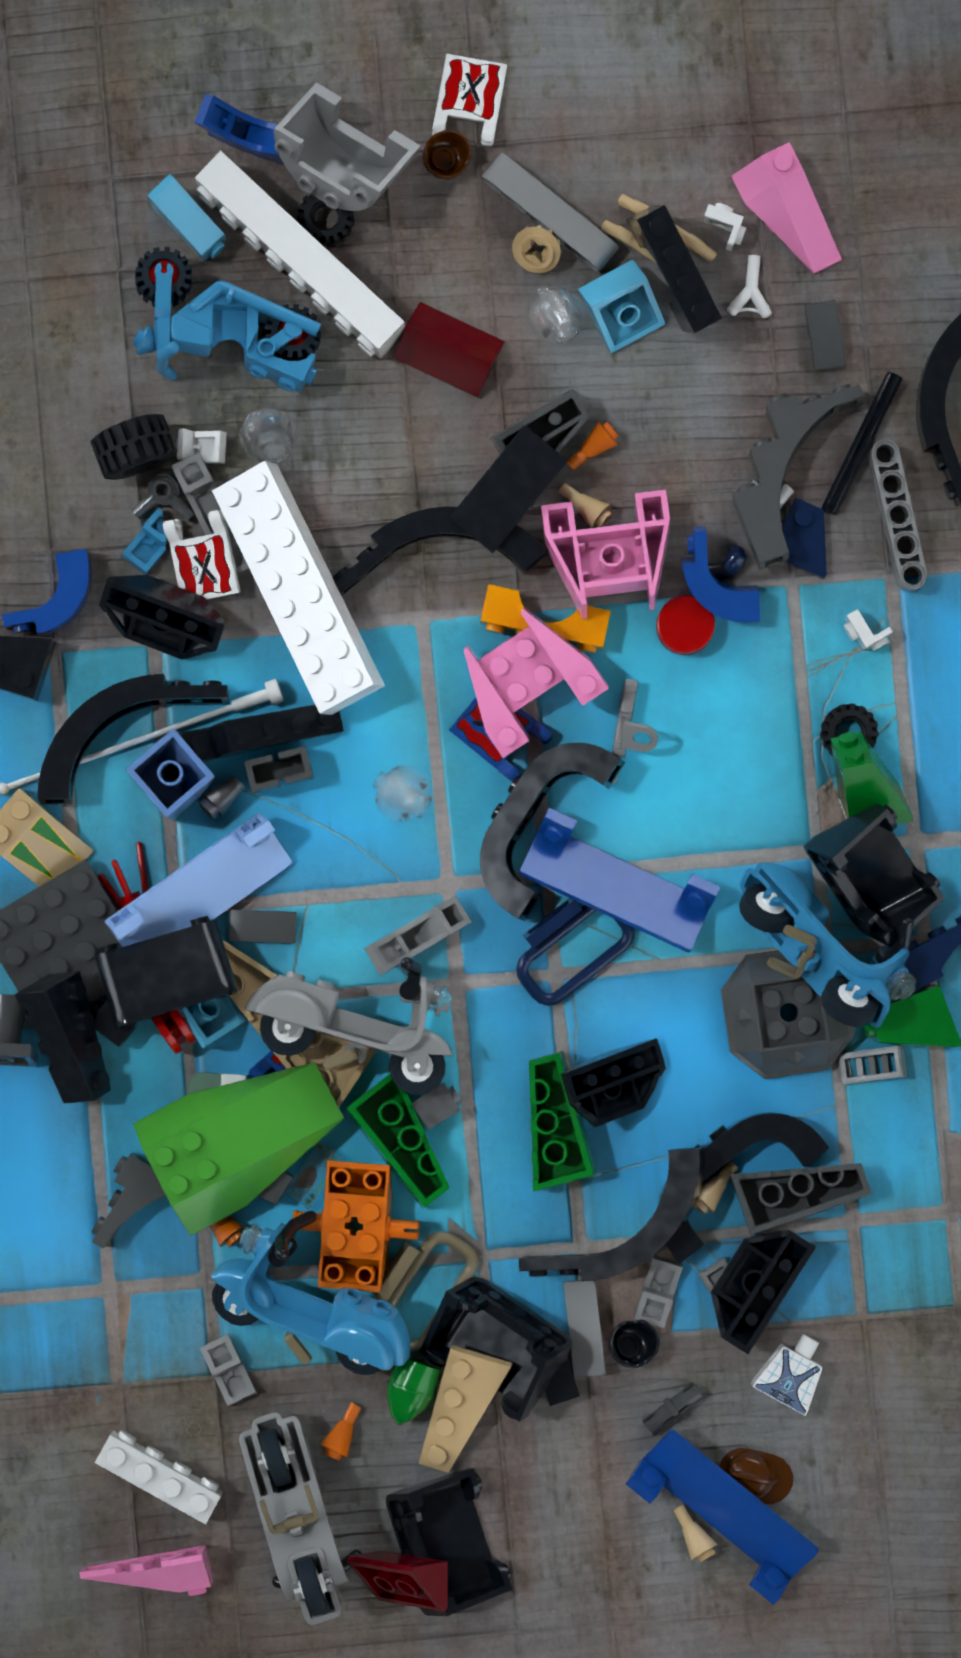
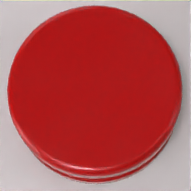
M688 595L678 596L669 600L660 610L656 621V632L662 645L669 651L679 655H691L701 651L711 640L715 629L713 613L705 609L694 596Z
M178 1010L151 1018L175 1054L183 1051L180 1044L184 1043L186 1039L190 1045L197 1041Z

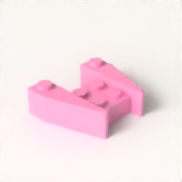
M666 489L635 493L636 523L576 530L572 502L541 505L546 550L582 619L587 618L586 597L647 590L649 610L655 609L670 534V514Z
M523 608L520 613L528 623V627L479 659L469 645L463 650L485 732L503 758L530 740V736L514 712L565 679L582 706L609 689V685L589 657L526 608Z

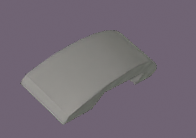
M198 452L171 467L205 535L214 534V531L210 525L208 514L211 511L221 510L212 492L217 487ZM228 525L238 574L248 569L249 566Z

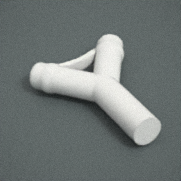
M758 255L748 256L746 285L727 307L728 313L732 316L744 311L758 313L762 318H768L772 314L769 305L758 289L761 258ZM751 298L757 309L743 308V306Z

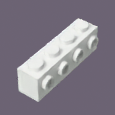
M120 1430L119 1433L113 1431L95 1461L96 1464L206 1525L224 1492L218 1489L220 1486L218 1483L204 1476L200 1479L191 1474V1468L178 1461H175L173 1464L164 1459V1454L154 1447L147 1446L145 1448L137 1444V1439L125 1431Z

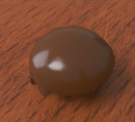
M446 129L435 133L426 142L422 154L423 164L426 170L434 177L450 180L465 171L472 156V151L467 138L458 131Z

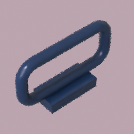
M568 898L522 935L531 948L524 952L518 960L516 966L517 977L530 996L539 1004L546 1006L556 1005L564 1001L624 953L633 942L635 936L634 928L614 919L622 930L621 939L555 992L545 993L530 976V964L597 911L586 905L581 907L577 901Z

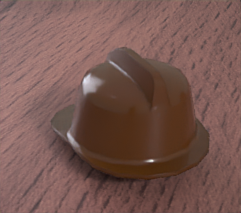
M738 1448L728 1452L722 1458L719 1465L722 1470L764 1504H774L782 1501L789 1494L793 1486V1474L790 1466L782 1458L774 1454L748 1448Z

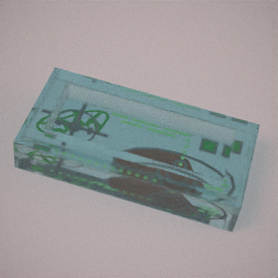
M320 1140L284 1193L308 1210H311L325 1189L327 1160L344 1161L346 1158Z

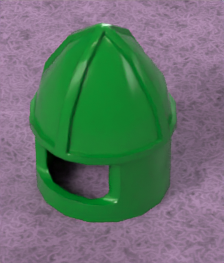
M408 1358L403 1366L394 1365L391 1376L386 1383L388 1384L387 1399L389 1410L396 1424L402 1425L411 1421L427 1408L430 1401L434 1399L433 1394L442 1371L441 1369Z

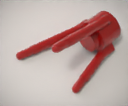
M137 842V860L143 894L149 890L142 843ZM112 860L111 864L125 895L121 897L122 900L103 873H99L98 878L117 905L118 910H121L138 898L140 892L131 893L117 860Z

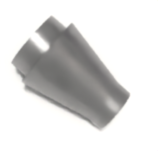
M231 775L227 780L202 793V798L198 801V804L211 819L215 820L219 816H224L237 796L245 788L234 775Z

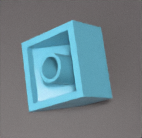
M633 259L578 289L591 319L611 353L666 324L647 277Z

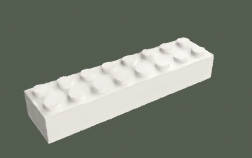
M221 150L195 177L198 186L196 191L200 194L198 197L210 209L216 206L222 215V220L234 231L240 228L245 236L244 240L257 252L261 248L268 257V263L280 273L284 269L291 279L289 282L300 293L303 294L307 291L313 299L312 303L324 315L330 312L336 321L335 325L345 335L349 336L352 333L357 337L356 340L359 342L357 345L369 357L375 354L381 359L402 337L405 322Z
M263 461L212 490L319 713L333 715L384 687L385 684L278 465Z

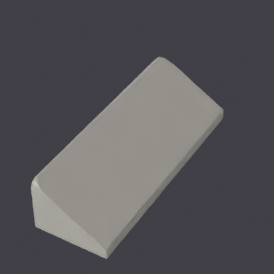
M595 1280L563 1282L569 1337L572 1340L571 1355L574 1376L606 1375Z

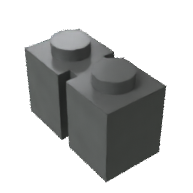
M306 746L279 752L278 756L281 761L275 762L272 754L244 761L251 792L255 794L281 787V780H285L286 785L314 779Z

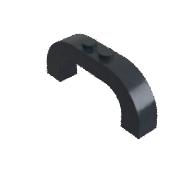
M567 743L555 746L540 754L526 768L521 777L517 776L512 781L508 789L510 795L505 803L498 804L492 813L491 818L493 821L484 836L480 852V868L485 886L492 898L504 910L516 918L525 921L541 894L525 885L517 877L512 864V854L517 841L553 785L566 776L579 774L588 776L609 789L626 762L596 745Z
M774 1112L753 1114L738 1120L728 1128L722 1125L709 1135L711 1141L704 1146L705 1169L703 1181L747 1147L758 1141L774 1140L784 1144L803 1167L809 1165L827 1151L829 1147L812 1127L795 1117ZM697 1144L693 1148H701V1146ZM666 1180V1182H665V1184H664V1186H663V1188H662V1190H661V1193H660V1196H659V1201H658V1206H659L660 1201H661V1199H662V1196H663V1194H664V1190H665V1187H666L667 1180ZM687 1220L676 1237L667 1245V1248L680 1264L700 1249L704 1243L694 1232Z

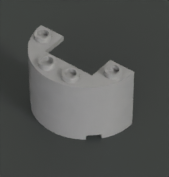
M316 82L274 128L275 150L285 167L297 181L298 187L305 193H311L331 209L339 208L347 211L367 209L378 200L419 152L420 145L396 130L387 138L386 147L339 119L342 97Z

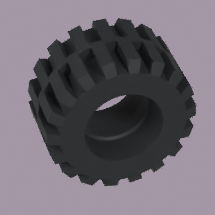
M147 414L120 422L103 430L91 440V446L104 479L110 480L123 479L151 470L169 461L177 453L168 424L162 414Z

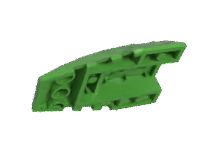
M313 1062L187 1094L133 1123L141 1147L172 1208L190 1236L248 1206L262 1191L276 1181L282 1173L296 1163L303 1154L344 1119V1116L316 1063Z

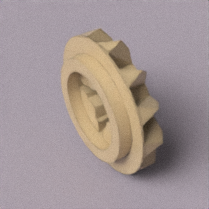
M541 225L536 227L526 226L517 233L512 244V252L517 263L525 270L533 273H545L552 270L559 262L562 254L560 240L554 237L552 230L547 231L541 228ZM534 242L538 246H546L541 254L537 250L528 251L532 248Z

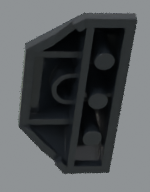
M149 575L108 577L99 604L100 608L107 613L124 638L181 660L199 656L206 652L216 651L226 621L205 597Z
M654 1038L614 1049L566 1067L562 1071L561 1077L569 1105L593 1127H598L643 1109L656 1087L659 1076H662L666 1066L658 1039Z
M790 1230L744 1238L711 1290L721 1338L749 1354L816 1247Z

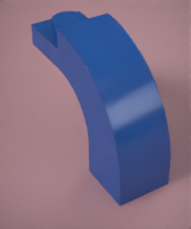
M205 94L195 119V124L207 130V134L229 146L272 162L284 164L274 147V128L278 124L252 117L214 95Z
M692 526L693 535H687L688 554H693V557L681 558L685 580L695 599L709 612L723 619L735 622H760L758 586H731L716 579L708 568L707 530L705 526Z
M81 549L55 554L59 581L53 597L38 608L2 614L4 627L7 630L12 629L13 633L16 634L31 631V626L36 625L37 634L45 636L64 628L75 619L84 607L91 590L92 566L88 550Z

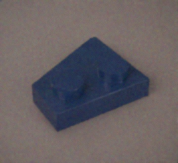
M795 497L782 525V531L789 550V559L783 562L824 580L827 575L824 510Z

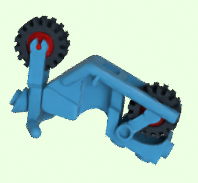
M156 247L153 253H150L148 250L144 253V259H139L135 272V285L137 286L139 296L142 294L143 300L146 303L149 300L152 301V306L155 307L154 332L150 325L145 330L140 328L134 339L133 346L137 347V355L156 351V369L167 380L173 381L177 378V372L169 365V359L178 351L206 357L211 354V349L218 343L233 340L243 347L244 369H247L254 377L272 380L280 388L289 392L296 391L301 393L305 384L311 386L318 371V368L314 367L315 351L318 350L320 344L321 323L316 321L317 316L314 313L309 314L307 307L304 306V309L301 310L299 309V304H294L293 308H289L288 304L281 306L221 280L212 284L171 317L170 324L171 303L173 307L177 306L179 300L184 301L187 293L190 292L192 283L191 265H188V259L185 255L180 257V251L175 249L174 253L170 252V247H165L164 251H160L159 247ZM258 324L265 327L264 339H261L257 345Z

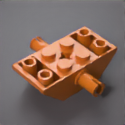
M327 1160L324 1210H322V1213H316L317 1219L315 1222L299 1229L302 1231L320 1232V1235H322L318 1287L333 1289L353 1288L359 1291L380 1293L388 1260L390 1238L418 1241L420 1232L407 1231V1229H420L419 1220L392 1219L391 1165ZM294 1210L293 1218L305 1212ZM355 1217H357L358 1223L363 1224V1229L358 1230L357 1233L350 1227V1222L354 1221Z

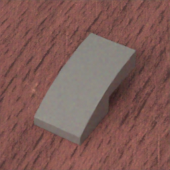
M657 1255L652 1257L634 1320L643 1319L650 1325L660 1328L665 1327L683 1263L679 1264L677 1261Z
M229 1334L200 1347L208 1368L215 1378L228 1407H232L258 1394Z

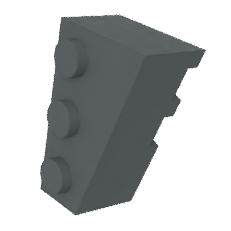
M571 389L490 439L499 454H501L520 429L526 425L559 452L590 415L576 391Z

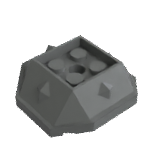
M779 950L745 955L720 990L729 1052L764 1079L828 1070L854 1037V1027L844 1025L827 1014L822 1006L821 997L802 976L792 978L767 965L770 957L790 964ZM786 1003L794 1005L797 1011L796 1017L789 1022L784 1021L780 1016V1009Z

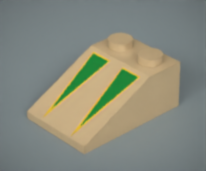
M19 788L0 809V855L37 886H41L81 861L88 859L94 852L91 847L23 789Z

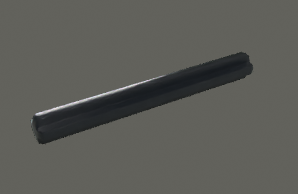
M888 372L885 375L822 505V509L826 513L831 515L838 513L902 381L899 375L893 372Z

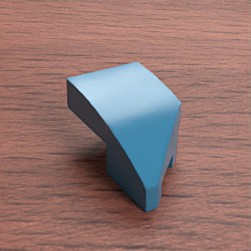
M157 508L121 556L144 575L151 571L166 552L162 509Z

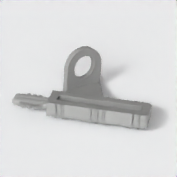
M626 679L623 685L624 689L619 707L620 712L616 724L614 745L612 746V754L620 759L625 757L626 749L647 752L654 749L658 742V734L652 727L631 722L638 688V681ZM638 732H643L651 737V741L641 744L633 736ZM617 775V777L615 778V780L613 781V783H616V782H617L618 775Z

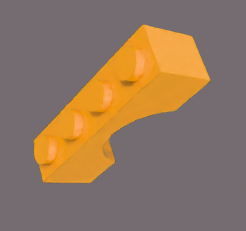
M488 584L480 624L486 625L485 630L503 634L504 629L516 631L517 634L529 626L520 613L524 606L521 602L519 591ZM587 605L586 619H582L578 609H576L571 616L562 621L544 623L568 642L578 645L577 649L580 651L595 654L596 649H603L611 610Z

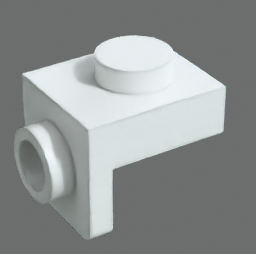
M716 203L715 206L708 204L703 222L731 232L726 250L732 251L734 243L741 244L746 231V227L741 226L744 217L732 213L733 208L725 204Z
M179 429L178 438L175 443L177 459L182 461L199 452L205 464H225L227 433L223 431Z
M858 609L844 618L847 623L843 627L852 641L857 639L863 650L871 647L875 651L889 642L887 636L893 632L891 628L888 627L873 635Z

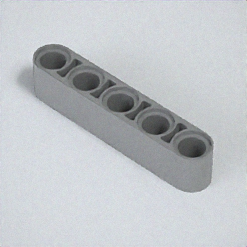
M500 153L481 176V179L492 190L537 226L541 225V228L547 231L552 230L554 237L560 240V244L592 270L599 273L619 249L611 238L504 153Z
M882 439L871 448L868 455L869 465L896 583L902 591L914 592L926 582L927 570L899 448L893 441ZM879 448L888 449L892 455L891 461L888 463L880 462L876 457V450ZM887 478L894 479L899 485L898 492L888 493L884 490L883 481ZM892 509L902 510L905 514V522L901 524L894 523L890 518V511ZM898 540H909L912 544V552L910 554L900 553L897 549ZM907 569L915 570L919 575L918 584H908L904 579V571Z

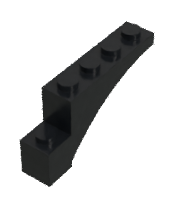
M316 705L227 720L208 728L181 732L179 735L202 762L205 763L277 745L343 732L344 729L340 711L333 715L320 714Z

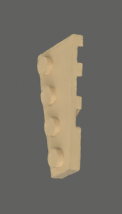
M455 1345L451 1346L418 1464L449 1473L513 1363Z

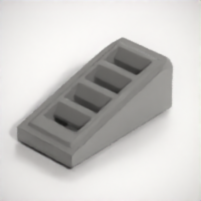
M903 1045L840 1053L838 1056L842 1085L908 1076ZM888 1053H894L896 1072H891ZM875 1055H881L883 1073L878 1074ZM868 1056L870 1075H865L863 1057ZM850 1058H855L857 1077H852Z

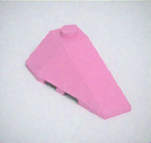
M790 142L760 156L731 176L745 206L751 212H754L766 224L765 226L772 233L774 232L813 274L842 261L806 174Z
M207 1544L83 1567L79 1572L80 1579L179 1593L188 1591V1596L206 1593V1588L211 1587L213 1583Z

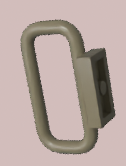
M437 1231L428 1235L418 1249L405 1240L385 1271L381 1292L371 1293L375 1299L387 1301L395 1307L432 1249L438 1244H445L465 1257L466 1266L453 1287L474 1277L478 1268V1256L468 1243L446 1231ZM436 1313L421 1336L415 1341H410V1353H418Z

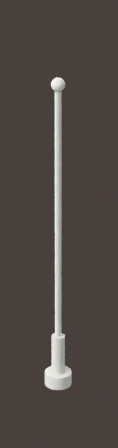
M275 678L264 682L266 689L232 700L230 705L84 756L80 764L162 736L173 728L178 730L232 710L236 713L269 700L272 706L285 702L278 681ZM40 772L8 784L5 782L0 783V794L5 795L10 789L38 780Z

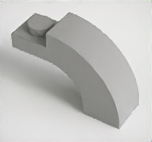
M455 895L364 949L379 975H382L399 966L403 958H412L470 924L471 920Z

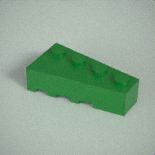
M563 1051L537 1057L529 1061L533 1191L592 1176L597 1172L582 1116L569 1105L561 1073L564 1068L568 1067Z
M390 1074L345 1109L346 1113L387 1165H391V1170L422 1209L450 1188L408 1094L396 1086Z

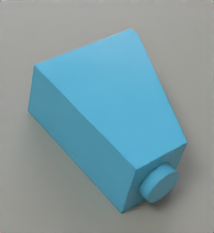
M171 174L147 195L152 208L203 261L208 257L214 259L225 248L223 243L226 241L225 234Z

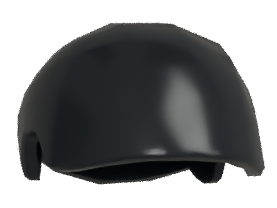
M643 1319L624 1321L618 1324L611 1332L608 1347L612 1358L623 1367L638 1368L648 1364L658 1353L660 1340L656 1329Z

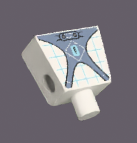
M802 1334L794 1350L781 1343L750 1384L757 1390L806 1416L822 1371V1366L811 1360L819 1342Z

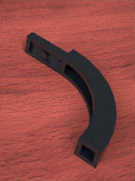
M961 313L947 327L928 356L921 374L916 401V421L923 452L933 448L936 449V453H933L935 465L938 471H944L947 482L943 483L946 495L949 500L954 499L956 506L961 505V467L947 428L945 400L949 379L961 356Z
M445 506L412 512L395 519L373 533L371 539L377 547L375 549H372L370 546L367 547L356 557L359 561L351 569L345 566L332 578L341 596H343L387 558L412 543L435 537H460L474 541L477 540L450 518L457 507ZM518 525L514 527L496 549V551L508 558L522 574L547 555V550Z
M153 674L131 678L100 691L76 709L55 735L42 764L38 782V801L41 805L73 804L75 777L85 752L97 736L119 718L134 711L153 706L229 704L227 685H222L220 681L210 680L204 681L203 685H191L187 681L172 682V686H167L164 674Z
M705 1147L668 1150V1177L660 1204L647 1224L627 1242L611 1250L599 1253L524 1256L519 1258V1271H529L530 1277L547 1276L548 1270H560V1275H578V1269H581L582 1282L613 1277L650 1260L676 1237L693 1211L703 1182Z

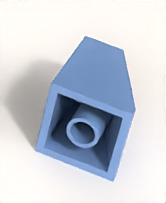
M174 728L125 769L164 816L171 821H174L195 803L215 778L214 774Z

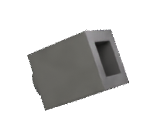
M443 1083L431 1092L413 1101L412 1105L427 1130L460 1111L457 1104L462 1102L453 1085L447 1088L445 1083Z

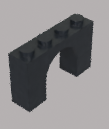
M652 205L626 219L639 247L646 248L660 268L674 300L668 304L682 331L696 333L722 319L666 206Z

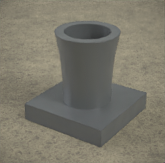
M0 994V1065L37 1067L38 1054L31 1044H21L27 1009L24 1004L18 1003L15 995Z

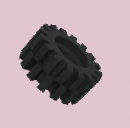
M312 194L306 195L303 198V203L298 207V223L324 247L325 245L335 247L336 243H343L347 235L350 236L352 226L354 227L353 211L335 209L338 214L337 223L332 228L322 229L315 224L314 214L319 208L327 205Z
M853 703L839 705L826 715L821 724L820 738L823 741L822 745L833 756L830 738L838 737L837 729L840 723L852 720L860 726L861 733L873 748L879 731H877V721L873 718L874 715L868 712L865 707L857 706Z

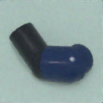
M741 546L731 547L728 556L722 563H708L710 572L716 579L733 578L746 563L747 556L745 550Z

